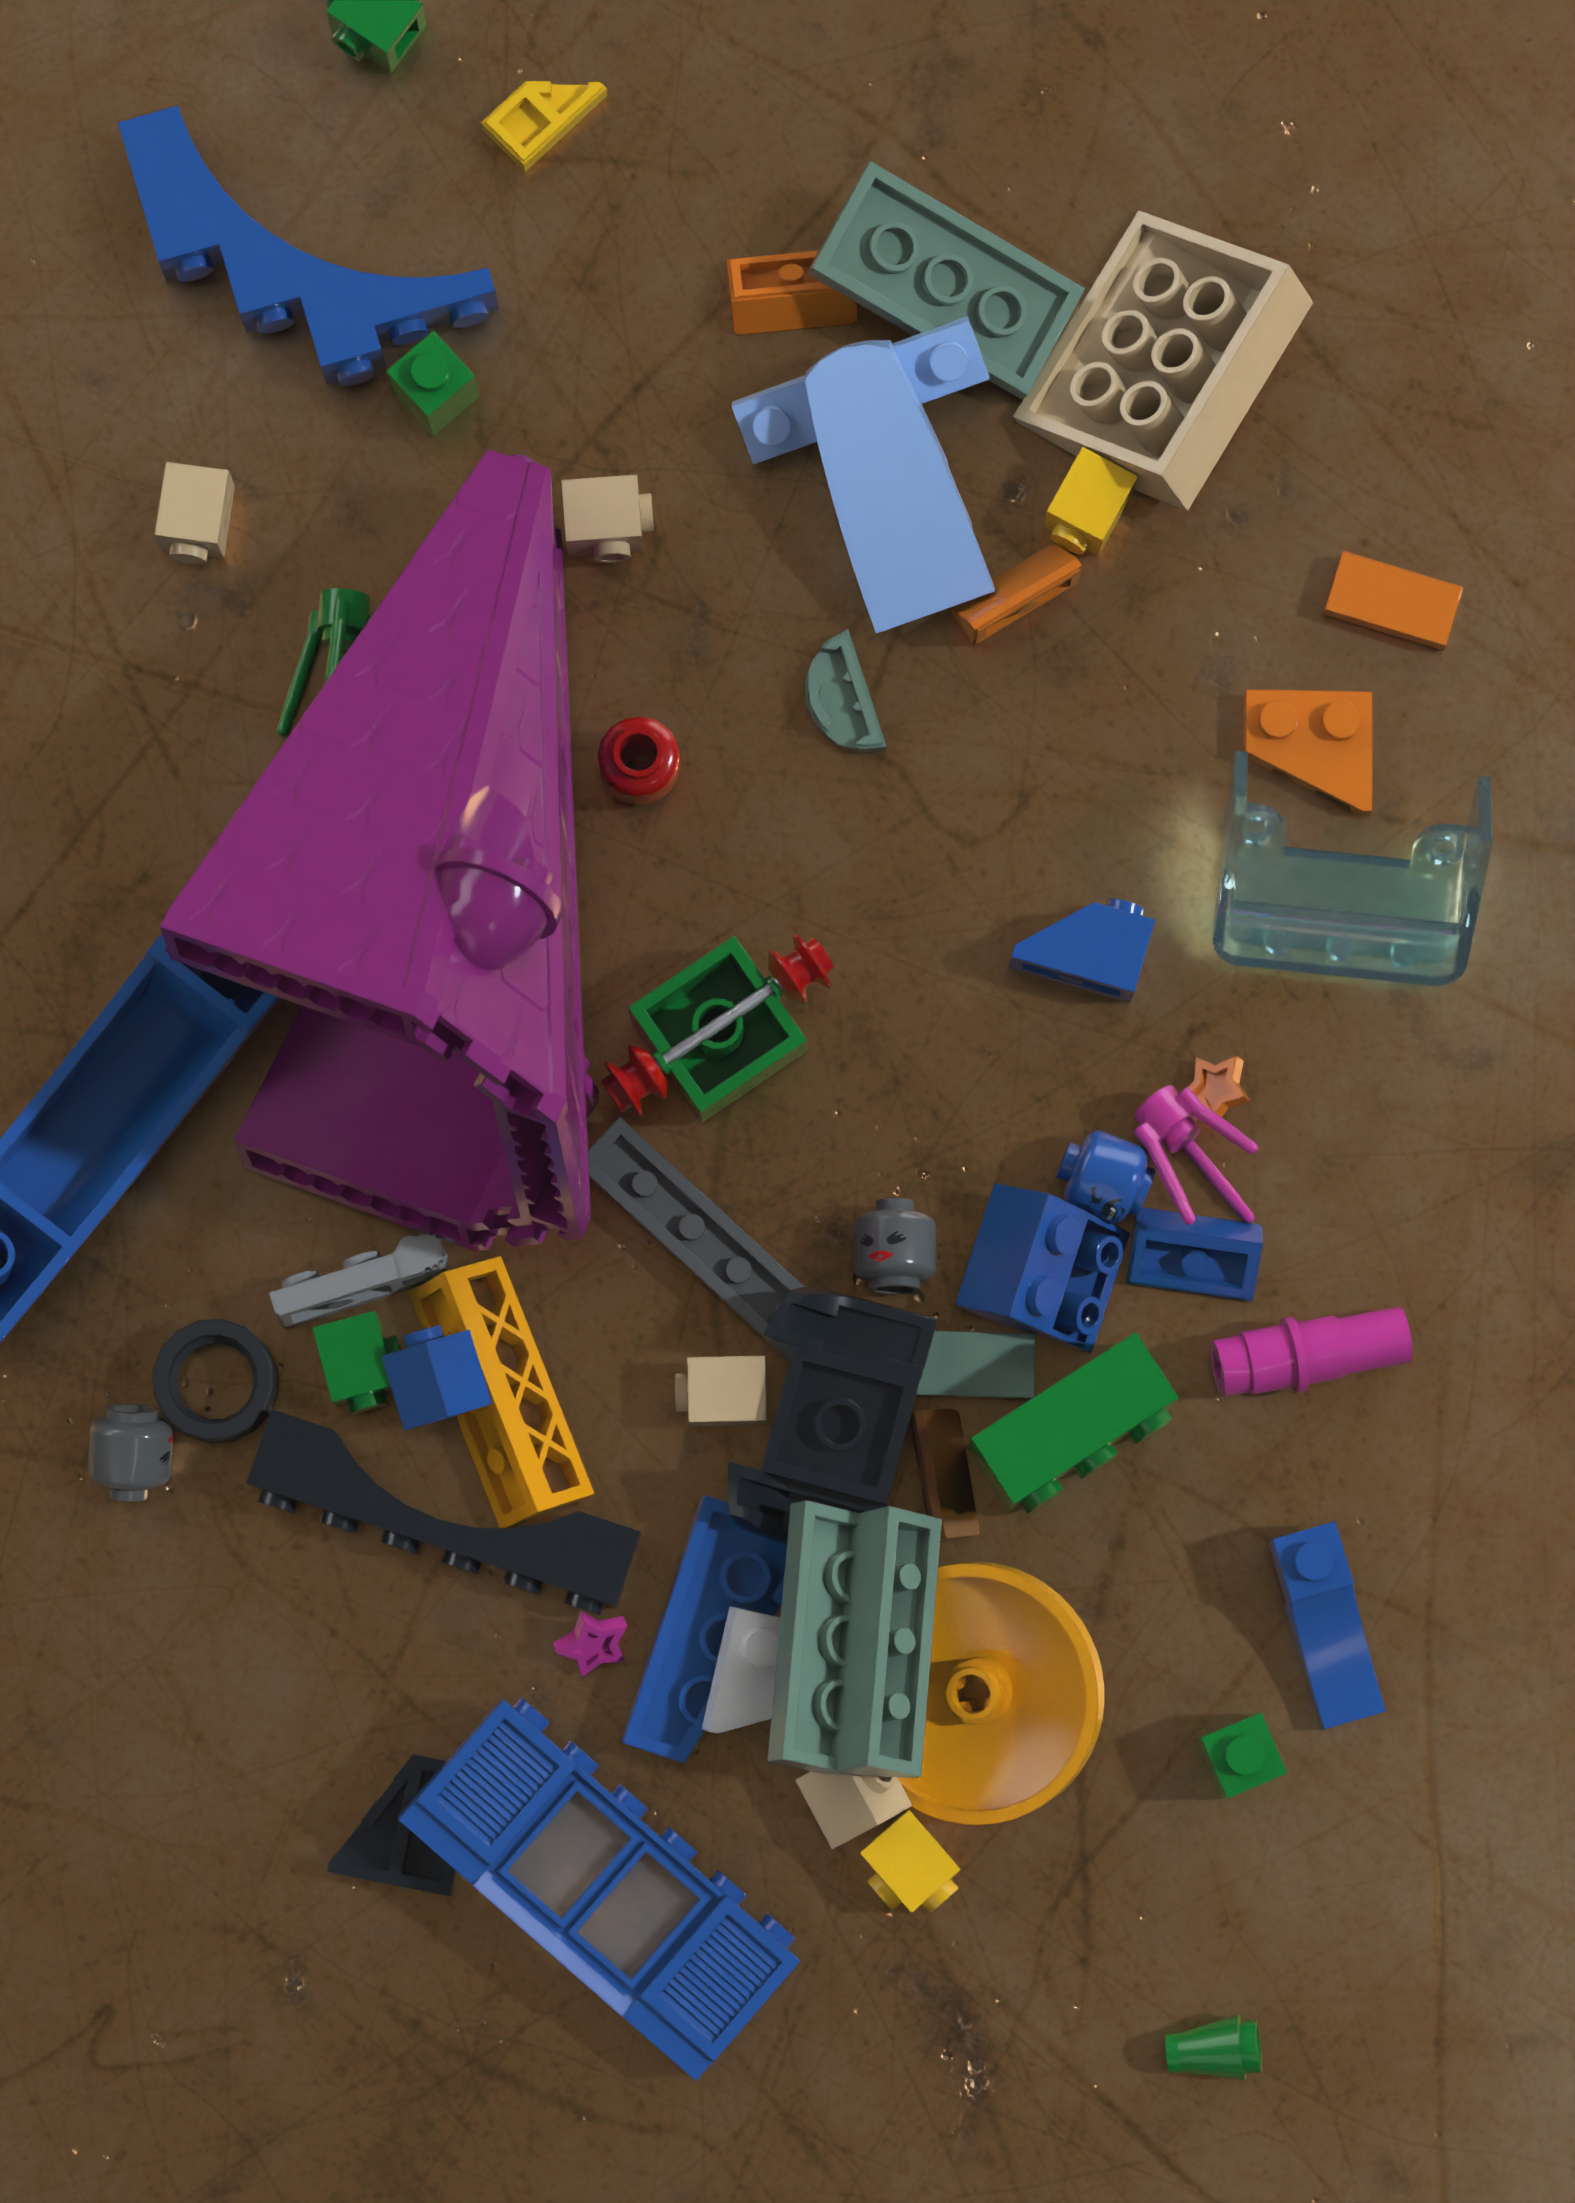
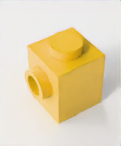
M910 1810L904 1812L859 1852L876 1872L867 1883L892 1911L903 1903L911 1913L922 1905L930 1914L958 1889L951 1878L961 1869Z

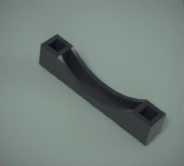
M271 1409L246 1482L251 1487L261 1490L257 1502L294 1514L297 1504L301 1503L322 1510L319 1519L320 1523L356 1534L359 1523L383 1530L380 1543L413 1554H417L420 1543L445 1551L441 1561L443 1564L476 1575L479 1573L481 1564H485L506 1571L502 1582L506 1585L539 1595L542 1585L545 1584L567 1592L564 1604L596 1615H601L604 1604L615 1608L619 1607L642 1538L641 1531L581 1511L551 1522L513 1529L474 1528L439 1520L405 1505L381 1488L355 1461L339 1434L333 1429Z

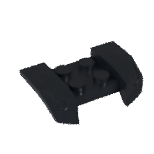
M810 1287L796 1288L787 1293L763 1333L764 1336L774 1341L794 1346L761 1470L733 1462L728 1463L729 1515L740 1528L787 1545L790 1507L792 1503L807 1500L856 1513L888 1506V1500L938 1318L859 1297Z

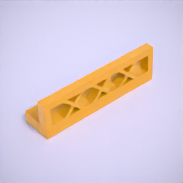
M499 1256L442 1272L409 1291L408 1295L422 1330L441 1325L444 1336L470 1330L492 1404L456 1415V1418L499 1528L508 1529L520 1525L546 1511L583 1500L593 1495V1488L502 1257ZM486 1277L495 1300L492 1312L477 1303L469 1281ZM498 1338L513 1346L518 1359L515 1372L501 1364L495 1349ZM522 1397L537 1407L542 1420L538 1431L523 1421L519 1410ZM546 1457L560 1466L568 1489L552 1494L542 1469Z

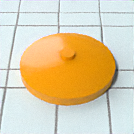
M967 1561L939 1566L921 1777H898L913 1805L912 1807L929 1816L965 1825L996 1824L1013 1820L1036 1810L1063 1792L1077 1777L1089 1759L1099 1736L1104 1712V1680L1099 1656L1088 1630L1074 1609L1061 1595L1034 1576L1013 1567L990 1562Z

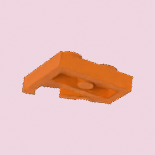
M1246 689L1244 694V757L1269 770L1276 769L1289 775L1293 782L1314 793L1318 790L1350 806V811L1360 816H1370L1372 812V692Z

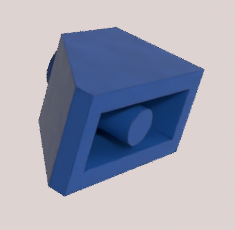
M1109 898L1106 905L1093 902L1015 944L1009 968L1131 1002L1155 919L1144 917V908L1129 901Z

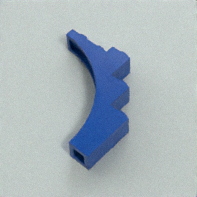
M178 105L118 122L155 252L165 279L169 280L177 277L182 282L194 281L210 275L214 271V266L225 264L246 332L258 329V332L262 334L275 333L293 325L294 318L306 315L326 384L338 381L342 386H350L365 382L374 377V370L386 367L380 343L391 340L394 345L414 343L425 338L428 335L429 329L452 323V326L455 328L473 326L487 319L488 312L498 310L496 292L488 268L456 275L425 278L384 276L360 272L326 262L293 247L275 236L245 213L222 189L204 164L191 140Z

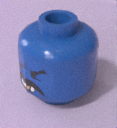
M1096 1130L1086 1136L1082 1146L1069 1142L1056 1178L1067 1182L1064 1191L1066 1202L1105 1221L1118 1223L1125 1219L1128 1213L1138 1216L1150 1189L1156 1169L1147 1166L1148 1154L1141 1146Z

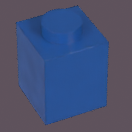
M441 1325L423 1329L403 1336L407 1348L382 1356L404 1431L492 1404L470 1330L444 1336Z

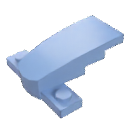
M968 316L892 343L891 340H867L844 345L822 357L806 371V375L732 401L731 407L753 465L806 445L818 443L842 535L876 634L995 592L993 581L972 529L971 519L948 467V460L922 406L925 402L989 380V373Z

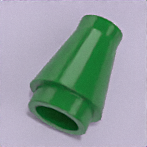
M1239 2014L1181 2033L1165 2035L1169 2074L1188 2073L1246 2081L1247 2074L1262 2073V2050L1257 2020L1242 2021Z

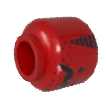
M643 716L625 718L611 726L601 739L597 754L601 779L608 791L622 802L634 805L655 803L667 796L677 783L681 769L678 742L670 729L659 721ZM637 758H644L647 760L640 762ZM629 765H633L636 770L629 769Z

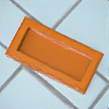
M1343 551L1323 614L1443 651L1448 641L1464 587Z

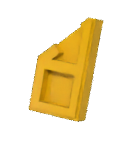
M525 81L481 122L482 130L526 172L607 97V88L601 82H588V85L551 84V81Z

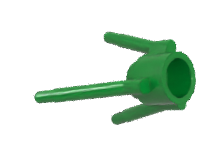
M330 588L321 591L319 611L310 612L308 634L277 726V733L280 736L287 735L290 730L321 636L322 644L329 647L325 675L326 683L341 661L343 650H348L372 617L368 615L370 597L367 594L345 588Z

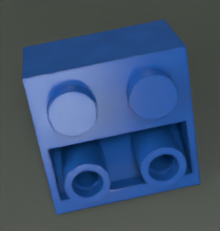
M994 1183L955 1305L994 1323L1027 1334H1035L1037 1337L1079 1351L1092 1353L1130 1232L1049 1193Z

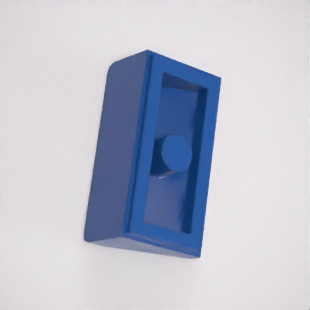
M1142 1207L1138 1216H1135L1126 1283L1253 1301L1263 1247V1227L1255 1223L1195 1215V1222L1187 1225L1183 1222L1179 1212Z

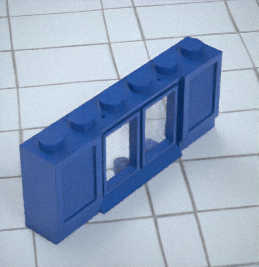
M501 1697L398 1815V1820L620 2016L626 2019L697 2081L800 1962V1959L788 1949L796 1938L768 1913L758 1922L739 1906L747 1895L719 1870L709 1879L690 1863L698 1852L669 1826L661 1836L641 1819L649 1809L620 1783L612 1792L599 1783L592 1776L599 1768V1765L570 1740L561 1749L543 1733L550 1722L521 1697L512 1706Z

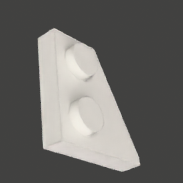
M729 1606L702 1725L703 1730L719 1734L771 1719L781 1617Z

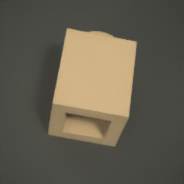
M166 462L155 537L162 551H169L171 559L189 564H205L207 557L224 559L235 490L229 470Z
M765 1356L687 1357L688 1373H675L676 1412H688L690 1427L767 1425Z

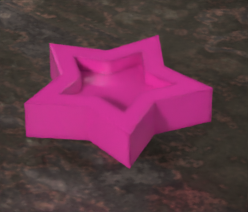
M581 1611L575 1629L553 1642L556 1654L576 1660L581 1677L601 1663L625 1661L618 1643L627 1628L624 1616L597 1620Z

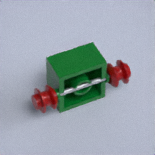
M795 933L793 935L794 950L786 956H782L774 950L769 951L768 969L772 977L770 975L763 977L734 935L628 1007L630 1020L653 1051L652 1056L655 1060L646 1050L629 1045V1062L620 1068L607 1061L604 1062L609 1075L600 1080V1082L621 1113L632 1106L635 1112L641 1116V1099L650 1093L663 1100L667 1098V1080L661 1072L663 1070L666 1076H670L701 1123H703L806 1053L807 1039L779 999L783 997L784 993L788 999L805 1005L808 1003L807 987L815 982L826 988L831 987L826 974L834 970L835 967L820 943L814 937L804 942Z

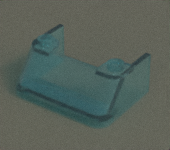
M1235 751L1223 823L1213 927V945L1215 951L1222 959L1239 966L1430 986L1449 984L1457 980L1465 972L1493 844L1491 777L1478 776L1468 826L1446 823L1429 826L1415 837L1410 859L1285 847L1286 823L1282 815L1267 805L1247 803L1248 752Z

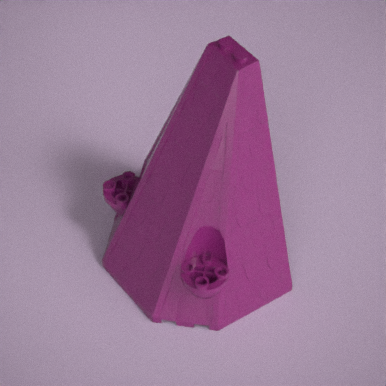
M489 449L461 486L409 564L384 597L380 606L224 828L213 847L174 900L160 925L171 960L302 1005L234 1138L243 1168L422 1233L435 1234L436 1238H441L472 1251L489 1250L495 1236L507 1235L504 1241L512 1247L542 1244L547 1231L558 1229L557 1235L565 1241L581 1240L591 1219L587 1117L593 1113L599 1100V1090L592 1078L586 1073L590 1062L584 1056L561 529L556 527L551 470L546 466L537 464L526 456L519 454L508 456Z

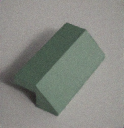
M807 1500L791 1504L768 1762L827 1774L899 1778L921 1777L942 1519L891 1506L856 1513Z

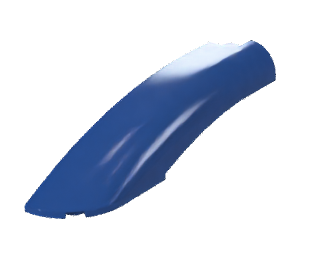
M162 934L147 950L144 958L104 1010L0 1138V1344L172 1136L276 1005L280 997L171 960Z

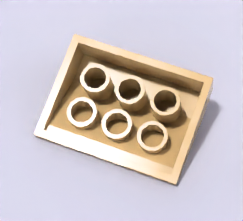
M1138 210L1044 364L1029 394L1022 400L1013 418L1018 424L1076 457L1083 446L1138 476L1135 486L1136 491L1188 511L1312 306L1313 301L1289 264Z

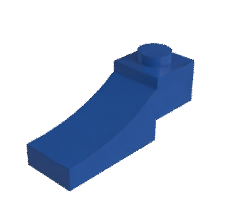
M1330 1522L1270 1540L1268 1544L1286 1601L1284 1607L1321 1730L1386 1712L1353 1588V1578L1336 1522Z

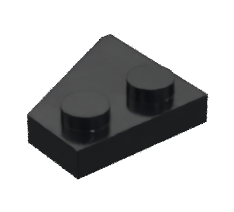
M412 1754L387 1790L374 1803L361 1820L362 1822L329 1861L327 1872L452 1896L457 1871L398 1820V1815L446 1761Z

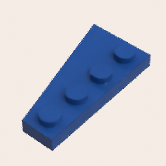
M701 1495L620 1740L621 1743L681 1763H685L705 1731L702 1729L729 1606L775 1616L780 1606H782L787 1545L740 1528L729 1515V1505L727 1502L707 1495Z

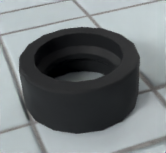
M224 1319L198 1320L177 1330L160 1349L153 1369L154 1397L163 1416L186 1436L209 1444L234 1442L255 1432L270 1415L278 1394L277 1366L268 1347L245 1326ZM207 1344H225L236 1348L247 1358L253 1370L254 1386L249 1400L239 1412L222 1419H207L193 1413L184 1404L178 1389V1375L183 1362L194 1350Z

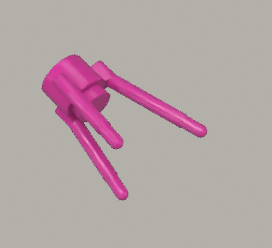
M1169 1085L1151 1095L1134 1114V1119L1140 1125L1136 1128L1134 1134L1147 1148L1183 1222L1187 1225L1193 1224L1195 1222V1215L1162 1148L1165 1146L1171 1153L1183 1149L1245 1223L1253 1222L1255 1218L1254 1213L1194 1141L1201 1130L1195 1121L1197 1118L1249 1154L1256 1153L1258 1145L1236 1127L1202 1104L1189 1088H1185L1179 1093L1174 1086Z

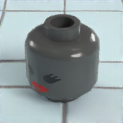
M905 1198L877 1200L876 1210L862 1214L854 1222L853 1270L860 1280L869 1283L870 1292L883 1295L914 1294L921 1290V1283L928 1281L936 1273V1223L930 1215L915 1211L913 1200Z
M115 1404L106 1407V1415L95 1419L89 1428V1478L92 1482L109 1488V1498L113 1500L134 1502L148 1499V1490L166 1484L171 1478L173 1430L170 1423L158 1417V1409L153 1406Z

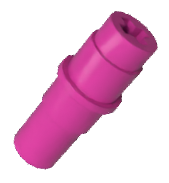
M1401 1307L1339 1318L1333 1315L1299 1322L1291 1316L1282 1318L1277 1326L1240 1332L1238 1336L1213 1340L1210 1344L1213 1376L1221 1397L1247 1392L1253 1395L1291 1388L1294 1393L1305 1392L1308 1390L1309 1384L1346 1378L1347 1374L1410 1363L1413 1354L1410 1328Z

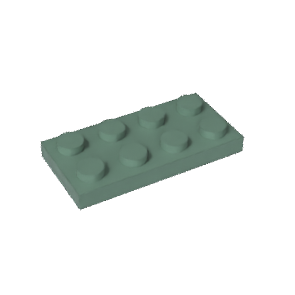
M872 161L863 169L807 274L913 336L968 316L989 373V381L1021 400L1029 394L1085 290L1084 287Z

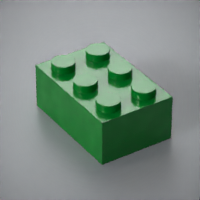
M1135 1332L971 1437L966 1448L1006 1510L1009 1512L1021 1504L1026 1513L1029 1514L1060 1494L1059 1492L1063 1488L1058 1480L1071 1471L1076 1470L1080 1478L1083 1479L1113 1460V1457L1118 1454L1113 1446L1116 1442L1130 1435L1136 1445L1166 1426L1167 1422L1173 1419L1168 1409L1179 1397Z

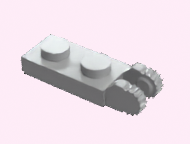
M428 1232L423 1235L419 1233L418 1237L411 1235L401 1239L394 1254L381 1257L378 1251L365 1252L346 1259L342 1263L344 1267L342 1270L320 1277L318 1271H305L284 1279L281 1282L282 1289L269 1292L275 1314L281 1326H285L286 1329L404 1292L407 1289L427 1282L429 1279L447 1271L446 1266L449 1265L448 1260H446L448 1254L445 1253L444 1244H441V1238L437 1239L435 1234L429 1235Z

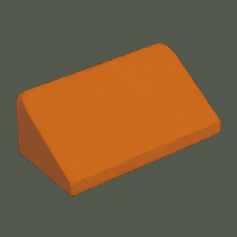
M819 250L727 260L733 329L735 334L738 335L853 324L858 319L857 302L807 274Z
M1049 545L992 579L995 592L950 607L951 613L970 643L977 645L1077 585L1082 565L1077 557L1059 545Z

